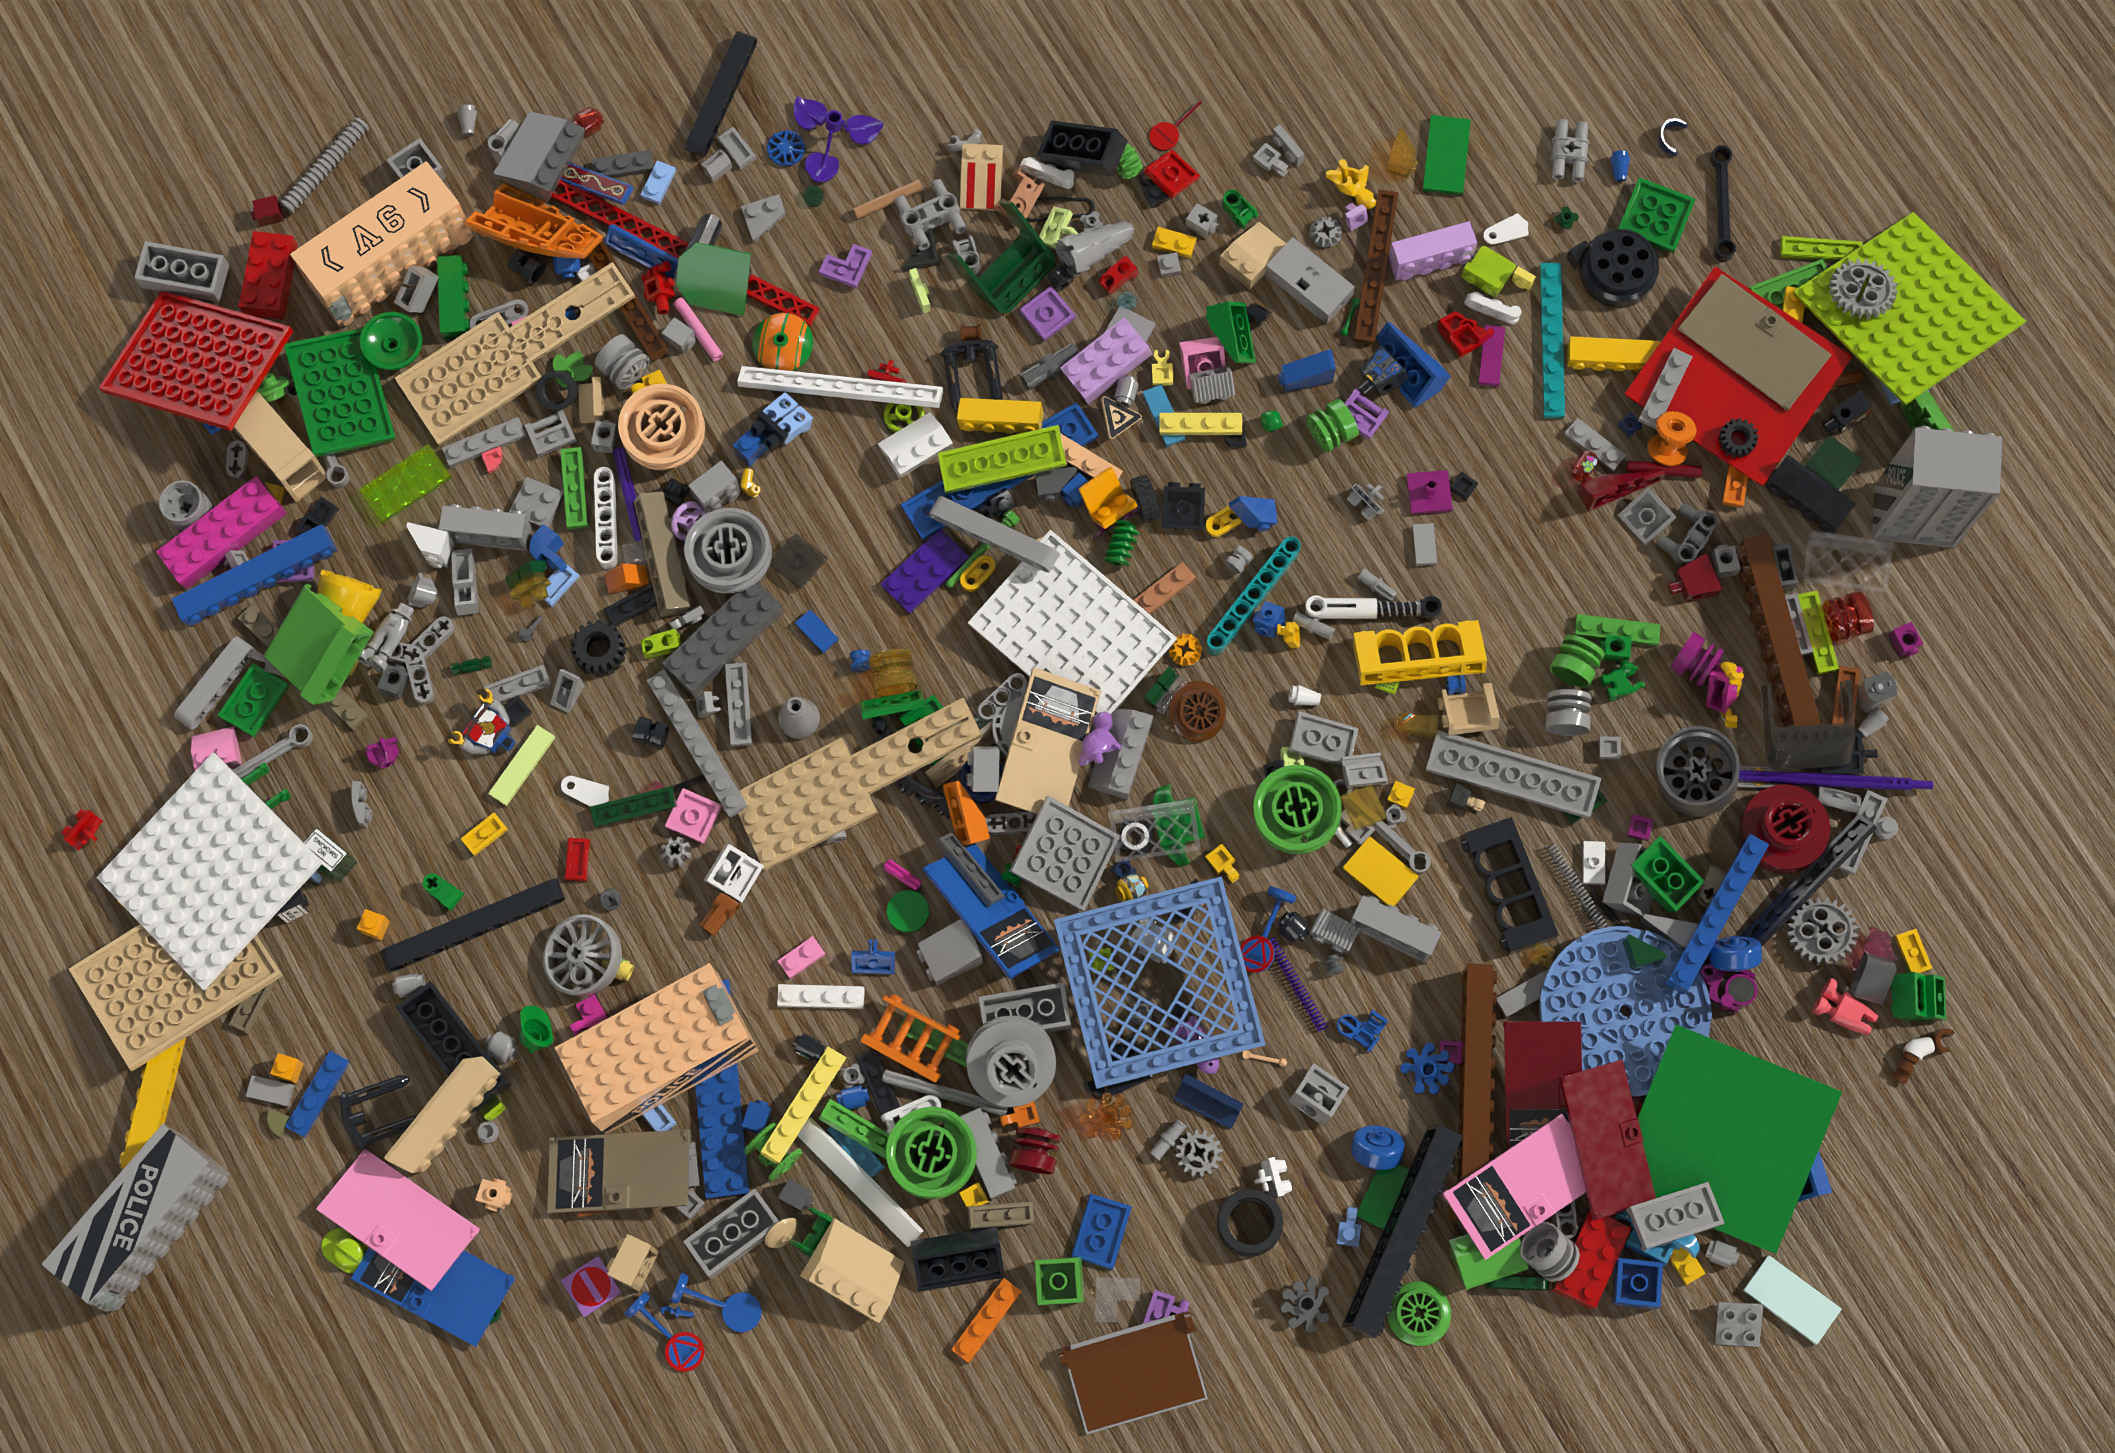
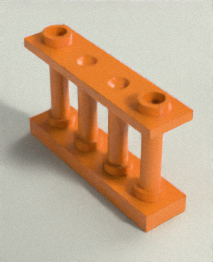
M891 994V996L884 995L883 1000L889 1004L875 1031L871 1032V1034L865 1033L860 1042L931 1081L939 1082L943 1074L938 1072L940 1069L938 1066L953 1038L956 1040L962 1039L963 1036L959 1034L960 1030L950 1024L946 1027L902 1003L903 999L895 994ZM898 1007L908 1014L894 1041L887 1044L882 1041V1034ZM915 1018H918L927 1024L912 1053L909 1052L907 1055L901 1051L902 1047L900 1046ZM934 1028L945 1033V1036L931 1063L925 1065L920 1062L921 1058L919 1056Z

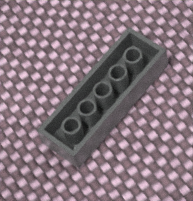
M759 582L746 590L736 592L662 663L665 670L695 698L725 669V664H731L784 613L782 604Z

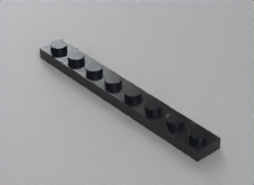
M1858 814L1825 848L1823 853L1756 919L1742 936L1758 940L1762 947L1877 829L1875 824Z

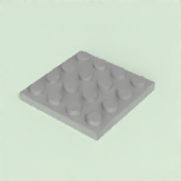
M1046 796L1009 872L1083 912L1121 836L1056 799Z

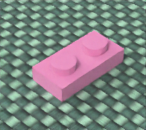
M812 936L779 959L778 963L788 977L792 979L825 956V953Z

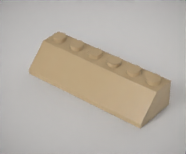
M483 1056L463 1059L384 1158L410 1173L427 1170L431 1165V1159L441 1153L444 1149V1143L457 1133L458 1130L456 1128L460 1123H464L471 1114L469 1112L473 1107L478 1106L483 1101V1095L486 1091L491 1090L496 1085V1079L500 1073Z

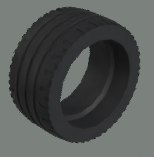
M1255 1189L1240 1190L1230 1195L1220 1207L1217 1216V1231L1222 1243L1233 1253L1244 1257L1259 1256L1271 1250L1279 1240L1283 1229V1216L1276 1201L1268 1194ZM1247 1201L1262 1205L1268 1211L1271 1218V1230L1268 1236L1260 1243L1253 1245L1243 1244L1236 1240L1230 1233L1228 1226L1229 1215L1233 1208Z

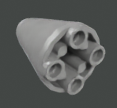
M792 697L781 707L778 722L781 730L787 736L803 740L816 731L819 726L820 715L818 708L813 702L806 698Z

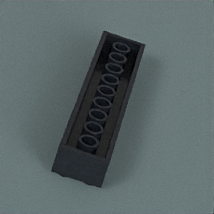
M1440 1124L1427 1127L1342 1323V1328L1363 1338H1376L1383 1332L1385 1316H1388L1392 1311L1393 1303L1391 1302L1394 1295H1398L1401 1290L1402 1283L1400 1281L1403 1274L1406 1275L1410 1269L1411 1263L1409 1260L1412 1254L1414 1255L1419 1248L1420 1243L1418 1239L1421 1234L1425 1233L1428 1227L1427 1218L1436 1208V1197L1442 1193L1445 1187L1444 1179L1454 1166V1162H1452L1454 1155L1458 1154L1461 1150L1462 1142L1460 1141L1463 1137L1462 1135Z

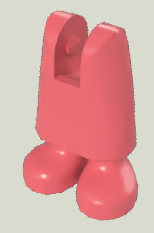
M1830 978L1819 994L1821 997L1814 1003L1811 1013L1817 1016L1823 1013L1830 1015L1829 1021L1857 1033L1869 1035L1872 1028L1860 1020L1864 1018L1870 1022H1876L1878 1015L1847 991L1842 995L1839 994L1836 990L1837 981ZM1828 1000L1836 1003L1837 1007H1834L1831 1004H1829Z

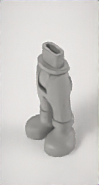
M400 603L397 609H393L392 613L386 616L379 624L371 641L367 644V648L359 656L358 661L367 667L371 665L378 672H384L387 669V659H390L395 648L406 633L408 624L412 620L410 617L414 609L403 603Z

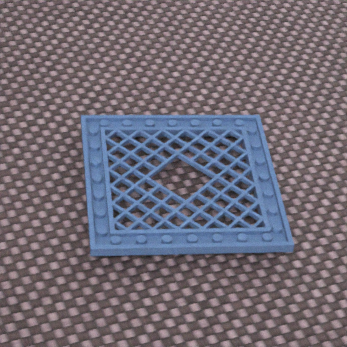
M1222 877L1054 920L1097 1089L1266 1046ZM1207 904L1208 911L1199 905ZM1193 907L1188 916L1179 912V910ZM1196 908L1206 913L1201 924L1190 919ZM1171 913L1167 922L1157 917ZM1175 914L1186 919L1180 930L1169 924ZM1209 916L1213 931L1204 927ZM1151 918L1146 927L1136 922ZM1154 919L1164 924L1159 935L1149 930ZM1188 921L1199 927L1193 938L1182 932ZM1129 924L1125 932H1122L1119 929L1115 928L1117 926ZM1133 924L1143 930L1138 940L1127 935ZM1167 927L1178 932L1172 943L1162 938ZM1108 929L1104 938L1094 933ZM1201 929L1212 935L1206 945L1196 940ZM1112 930L1122 935L1117 946L1106 940ZM1146 932L1157 938L1151 948L1141 943ZM1088 934L1082 943L1081 936ZM1091 935L1101 940L1096 951L1085 946ZM1180 935L1191 940L1185 951L1175 945ZM1125 937L1136 943L1130 954L1119 948ZM1214 937L1216 939L1219 953L1209 948ZM1159 940L1170 946L1164 956L1154 951ZM1104 943L1114 948L1109 959L1099 954ZM1193 943L1204 948L1199 958L1188 953ZM1138 945L1149 951L1143 961L1133 956ZM1172 948L1183 953L1177 964L1167 958ZM1084 949L1094 954L1089 963H1087ZM1207 950L1217 955L1212 966L1201 961ZM1117 951L1128 956L1122 967L1112 962ZM1152 953L1188 974L1167 1012L1130 990ZM1096 956L1107 962L1101 972L1091 967ZM1185 956L1196 961L1191 972L1180 966ZM1220 958L1224 974L1215 969ZM1130 959L1141 964L1135 975L1125 969ZM1199 963L1210 969L1204 980L1193 974ZM1109 964L1120 969L1114 980L1104 975ZM1089 969L1099 975L1094 985ZM1212 971L1223 977L1218 987L1207 982ZM1122 972L1133 977L1128 988L1117 982ZM1191 976L1202 982L1196 993L1186 988ZM1102 977L1112 983L1107 993L1096 988ZM1225 979L1230 995L1220 990ZM1115 985L1125 990L1120 1001L1109 996ZM1204 985L1215 990L1209 1001L1199 995ZM1183 990L1194 995L1188 1006L1178 1001ZM1095 991L1104 996L1099 1006ZM1218 992L1228 998L1223 1008L1212 1003ZM1128 993L1138 998L1133 1009L1123 1004ZM1107 998L1117 1003L1112 1015L1101 1009ZM1196 998L1207 1003L1202 1014L1191 1008ZM1141 1001L1152 1006L1146 1017L1136 1012ZM1230 1001H1232L1235 1016L1225 1011ZM1176 1003L1186 1009L1181 1019L1170 1014ZM1120 1006L1131 1012L1125 1022L1115 1017ZM1210 1006L1221 1011L1215 1022L1204 1016ZM1154 1009L1165 1014L1159 1025L1149 1019ZM1189 1011L1199 1016L1194 1027L1183 1022ZM1100 1012L1110 1017L1105 1026H1103ZM1223 1013L1234 1019L1228 1030L1217 1024ZM1133 1014L1144 1019L1138 1030L1128 1025ZM1168 1016L1178 1022L1173 1032L1162 1027ZM1112 1019L1123 1025L1117 1036L1107 1030ZM1202 1019L1212 1024L1207 1035L1197 1030ZM1146 1022L1157 1027L1152 1038L1141 1033ZM1237 1022L1239 1029L1231 1031ZM1181 1024L1192 1030L1186 1041L1175 1035ZM1126 1027L1136 1033L1131 1043L1120 1038ZM1215 1027L1226 1032L1210 1037ZM1160 1030L1170 1035L1165 1046L1154 1040ZM1194 1032L1204 1037L1203 1039L1189 1042ZM1105 1033L1115 1038L1110 1048ZM1139 1035L1149 1040L1144 1051L1133 1046ZM1173 1037L1184 1043L1168 1047ZM1118 1040L1128 1046L1122 1057L1112 1051ZM1152 1043L1162 1048L1147 1053ZM1131 1048L1141 1054L1126 1058ZM1111 1054L1120 1060L1112 1062Z

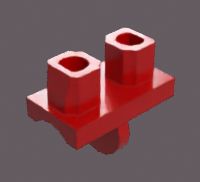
M889 360L888 364L880 363L879 369L885 370V373L871 369L867 373L871 380L907 382L905 379L891 376L892 373L899 374L900 368L894 367V360Z
M89 809L87 811L79 810L75 817L78 820L77 824L74 827L66 826L62 831L65 837L64 840L78 851L84 844L86 845L90 838L95 842L98 840L94 834L103 822L102 819Z

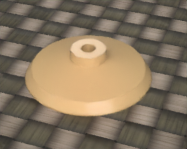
M787 1218L776 1223L765 1237L766 1246L780 1248L788 1244L790 1239H794L798 1233V1220Z

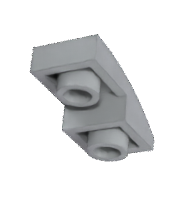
M352 781L354 813L359 824L363 828H367L368 822L372 820V810L367 803H363L367 798V789L361 781Z

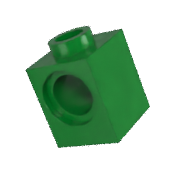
M1607 634L1604 640L1600 641L1599 646L1605 653L1603 660L1614 662L1628 661L1631 657L1632 637ZM1610 645L1618 646L1620 651H1612Z

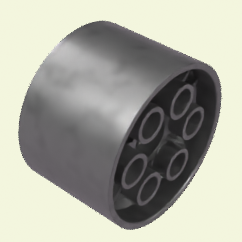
M1692 726L1675 732L1664 742L1657 757V784L1661 796L1671 808L1684 815L1703 817L1717 813L1729 804L1736 793L1740 769L1738 753L1732 742L1715 729L1704 726ZM1685 743L1689 751L1687 756L1679 748V746ZM1712 745H1715L1719 750L1711 757L1708 754ZM1700 750L1704 752L1705 756L1697 759L1693 756V753ZM1676 760H1683L1685 766L1677 768L1674 766V762ZM1720 762L1723 767L1720 770H1715L1711 767V764ZM1694 766H1696L1699 770L1702 769V778L1700 777V775H1698V773H1694ZM1663 770L1674 771L1676 775L1664 776ZM1732 773V778H1722L1719 775ZM1680 780L1684 783V787L1676 789L1672 784ZM1717 782L1721 784L1722 788L1714 791L1710 788V785ZM1687 791L1688 793L1685 800L1679 797L1681 794ZM1693 792H1700L1703 797L1700 800H1694L1691 798V794ZM1706 793H1709L1714 799L1708 801Z

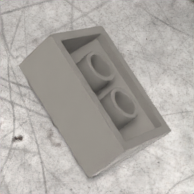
M1619 843L1604 893L1603 903L1614 910L1641 918L1644 914L1649 915L1653 897L1630 865L1647 848L1641 844Z

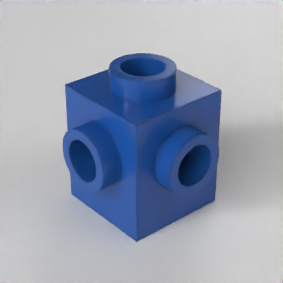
M1265 601L1260 611H1256L1253 617L1255 632L1265 637L1275 638L1277 635V624L1281 626L1285 624L1284 608Z

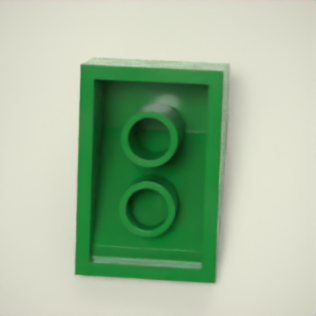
M1227 301L1207 306L1206 320L1234 362L1256 363L1246 304L1243 302Z
M1658 836L1630 865L1653 899L1668 914L1676 912L1705 882L1661 836Z

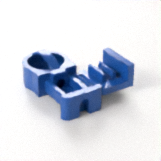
M1373 1009L1368 1015L1370 1019L1367 1023L1363 1022L1362 1028V1023L1354 1016L1348 1014L1341 1016L1336 1024L1338 1033L1348 1040L1352 1038L1368 1049L1366 1053L1371 1052L1379 1040L1380 1032L1388 1023L1386 1018ZM1345 1018L1352 1020L1355 1024V1027L1351 1023L1346 1021ZM1339 1023H1343L1353 1032L1344 1033L1340 1029Z

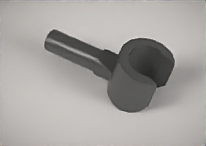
M538 616L529 629L521 627L518 634L520 636L519 639L531 641L533 631L543 618Z

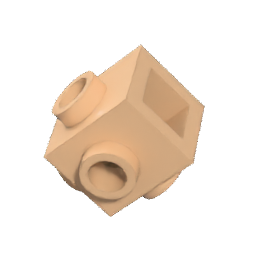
M494 1178L493 1182L482 1179L476 1201L485 1204L484 1208L495 1212H497L498 1208L504 1210L505 1205H509L512 1198L511 1188L505 1186L506 1182Z

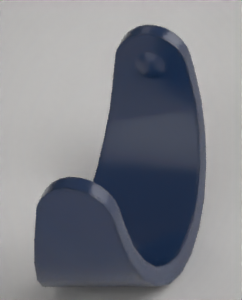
M1673 118L1663 123L1658 135V144L1665 153L1677 156L1678 152L1665 142L1663 131L1672 126L1687 128L1688 124L1680 119Z

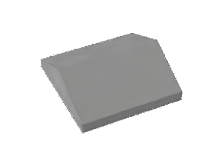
M1647 487L1618 514L1644 545H1647L1660 535L1677 518L1650 487Z

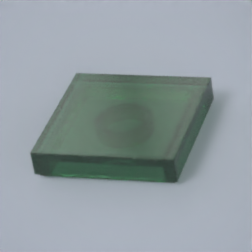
M1829 435L1805 467L1839 491L1863 459Z

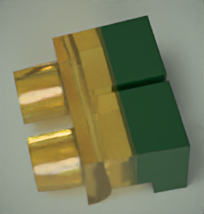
M528 561L505 577L512 599L520 600L522 609H530L536 605L535 601H541L549 597L546 587L550 586L551 582L545 578L543 572L547 569L545 561Z

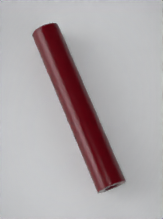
M1630 460L1626 462V473L1664 470L1665 476L1701 478L1702 466L1679 464L1676 466H1665L1657 462Z

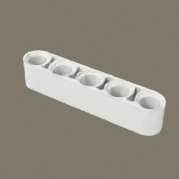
M601 467L594 474L596 556L600 566L609 570L613 569L618 561L616 484L612 471L607 467ZM604 476L610 477L606 482L600 481ZM603 496H610L608 501H600ZM603 516H611L608 521H601ZM611 535L608 541H602L603 536ZM607 554L612 555L610 560H602L603 556Z

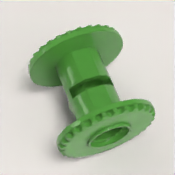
M774 1122L756 1135L745 1148V1154L750 1155L756 1150L761 1153V1150L778 1124ZM799 1148L791 1154L787 1152L779 1165L761 1154L758 1158L764 1166L772 1165L775 1168L769 1176V1180L774 1181L796 1163L803 1151Z

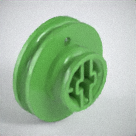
M1306 765L1285 766L1269 774L1260 784L1254 799L1255 824L1264 840L1277 850L1289 854L1310 853L1323 847L1335 835L1341 819V798L1332 780L1318 769ZM1292 800H1297L1299 810L1302 812L1303 827H1298ZM1284 806H1285V821H1286V823H1287L1288 825H1286V824L1283 822V807H1284ZM1310 806H1311V808H1312V809H1311V812H1312L1313 818H1312L1311 823L1309 824L1308 821L1310 820Z
M923 1107L909 1112L893 1127L887 1141L886 1158L893 1178L905 1191L924 1199H938L957 1192L966 1184L975 1168L977 1149L971 1129L960 1116L940 1107ZM940 1121L945 1123L943 1128L938 1126ZM934 1140H938L936 1151L940 1156L939 1158L933 1156L929 1171H926L928 1158L924 1152H931ZM944 1145L946 1146L949 1155H946V1154H945V1151H944V1148H943ZM916 1154L919 1155L920 1164L917 1162ZM946 1159V1165L941 1170L936 1171L937 1166L942 1167Z

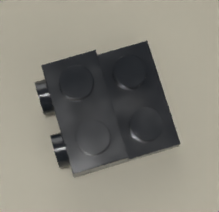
M1168 482V486H1164L1162 528L1203 530L1205 488L1201 487V483H1189V487H1182L1180 482Z

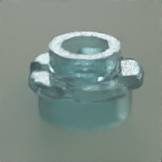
M1124 292L1119 296L1117 303L1118 306L1131 311L1132 308L1137 306L1138 301L1132 292Z

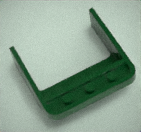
M1001 200L999 204L1020 230L1019 236L978 278L960 255L948 253L946 257L979 297L997 312L1007 314L1054 268L1056 259L1015 204L1011 201Z

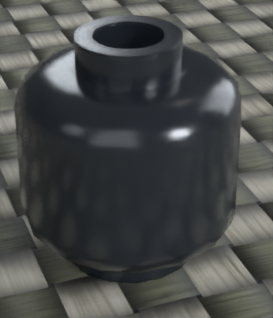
M1287 911L1277 923L1279 926L1278 932L1291 943H1295L1298 940L1304 941L1310 933L1307 930L1309 922L1296 911L1290 913Z

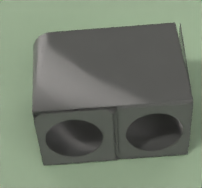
M1864 952L1850 987L1856 989H1850L1852 996L1883 1005L1897 970L1895 962Z

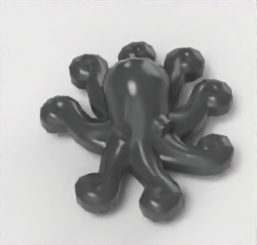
M1310 1277L1305 1282L1307 1290L1304 1289V1284L1301 1281H1294L1292 1287L1296 1292L1293 1293L1288 1288L1282 1291V1297L1290 1299L1295 1306H1292L1289 1302H1283L1280 1305V1310L1284 1313L1289 1311L1292 1314L1298 1315L1297 1318L1290 1317L1287 1320L1291 1328L1298 1327L1306 1320L1305 1330L1313 1333L1316 1330V1326L1313 1324L1314 1316L1321 1323H1326L1329 1320V1314L1326 1312L1321 1313L1318 1309L1323 1302V1298L1329 1294V1290L1325 1286H1321L1318 1288L1315 1298L1314 1287L1317 1281L1315 1278Z

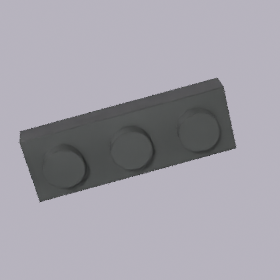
M651 150L591 159L593 171L610 178L652 172L654 168Z

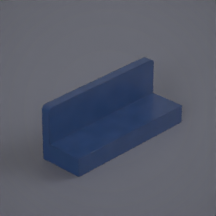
M1185 1074L1174 1097L1176 1102L1228 1129H1232L1244 1103Z

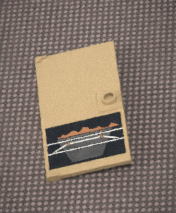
M1035 667L1032 668L999 782V792H996L994 800L1034 814H1038L1046 796H1050L1069 806L1080 767L1078 760L1082 753V743L1090 732L1101 690Z

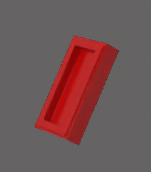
M568 838L565 881L587 882L590 839Z

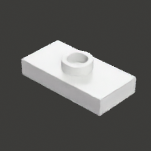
M1583 841V884H1605V842Z

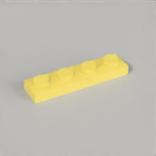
M1160 413L1159 434L1242 435V413Z

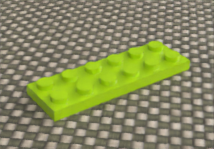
M1058 425L938 453L946 494L1067 466Z

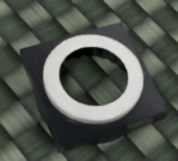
M1124 818L1119 834L1121 837L1116 845V849L1147 857L1155 826ZM1139 827L1144 831L1145 839L1140 845H1131L1127 841L1126 833L1130 828Z

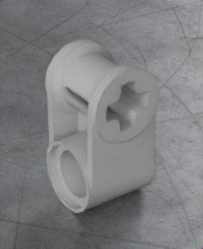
M972 235L960 241L953 240L952 245L955 254L960 255L966 264L974 262L975 264L969 266V268L977 275L980 271V263Z

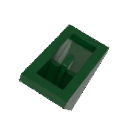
M1630 934L1622 941L1632 971L1661 963L1667 956L1661 950Z

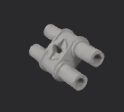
M1558 119L1555 136L1552 139V155L1550 156L1553 162L1552 179L1562 180L1564 178L1565 163L1573 165L1572 181L1582 182L1584 180L1585 165L1588 163L1587 153L1590 142L1587 139L1588 123L1584 121L1577 122L1575 138L1567 137L1568 120Z

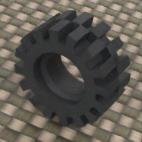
M1742 418L1732 419L1720 431L1718 436L1720 438L1718 444L1722 445L1720 449L1722 451L1725 450L1727 456L1731 454V458L1748 456L1758 443L1759 435H1756L1758 430L1757 428L1753 429L1754 424H1748L1749 420L1747 419L1741 421ZM1733 432H1742L1746 437V442L1743 445L1734 444L1731 441V434Z

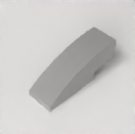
M473 549L451 551L452 584L454 587L456 612L458 616L479 613Z

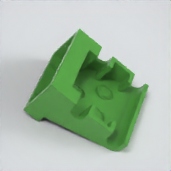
M306 584L270 643L264 657L302 692L300 696L315 705L335 699L374 632L356 618L343 615L341 607L323 594L312 592L310 590L312 586Z

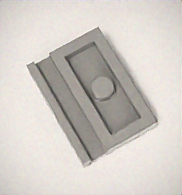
M1381 753L1342 757L1339 761L1342 763L1346 787L1354 788L1385 784L1388 779L1383 761L1380 758Z

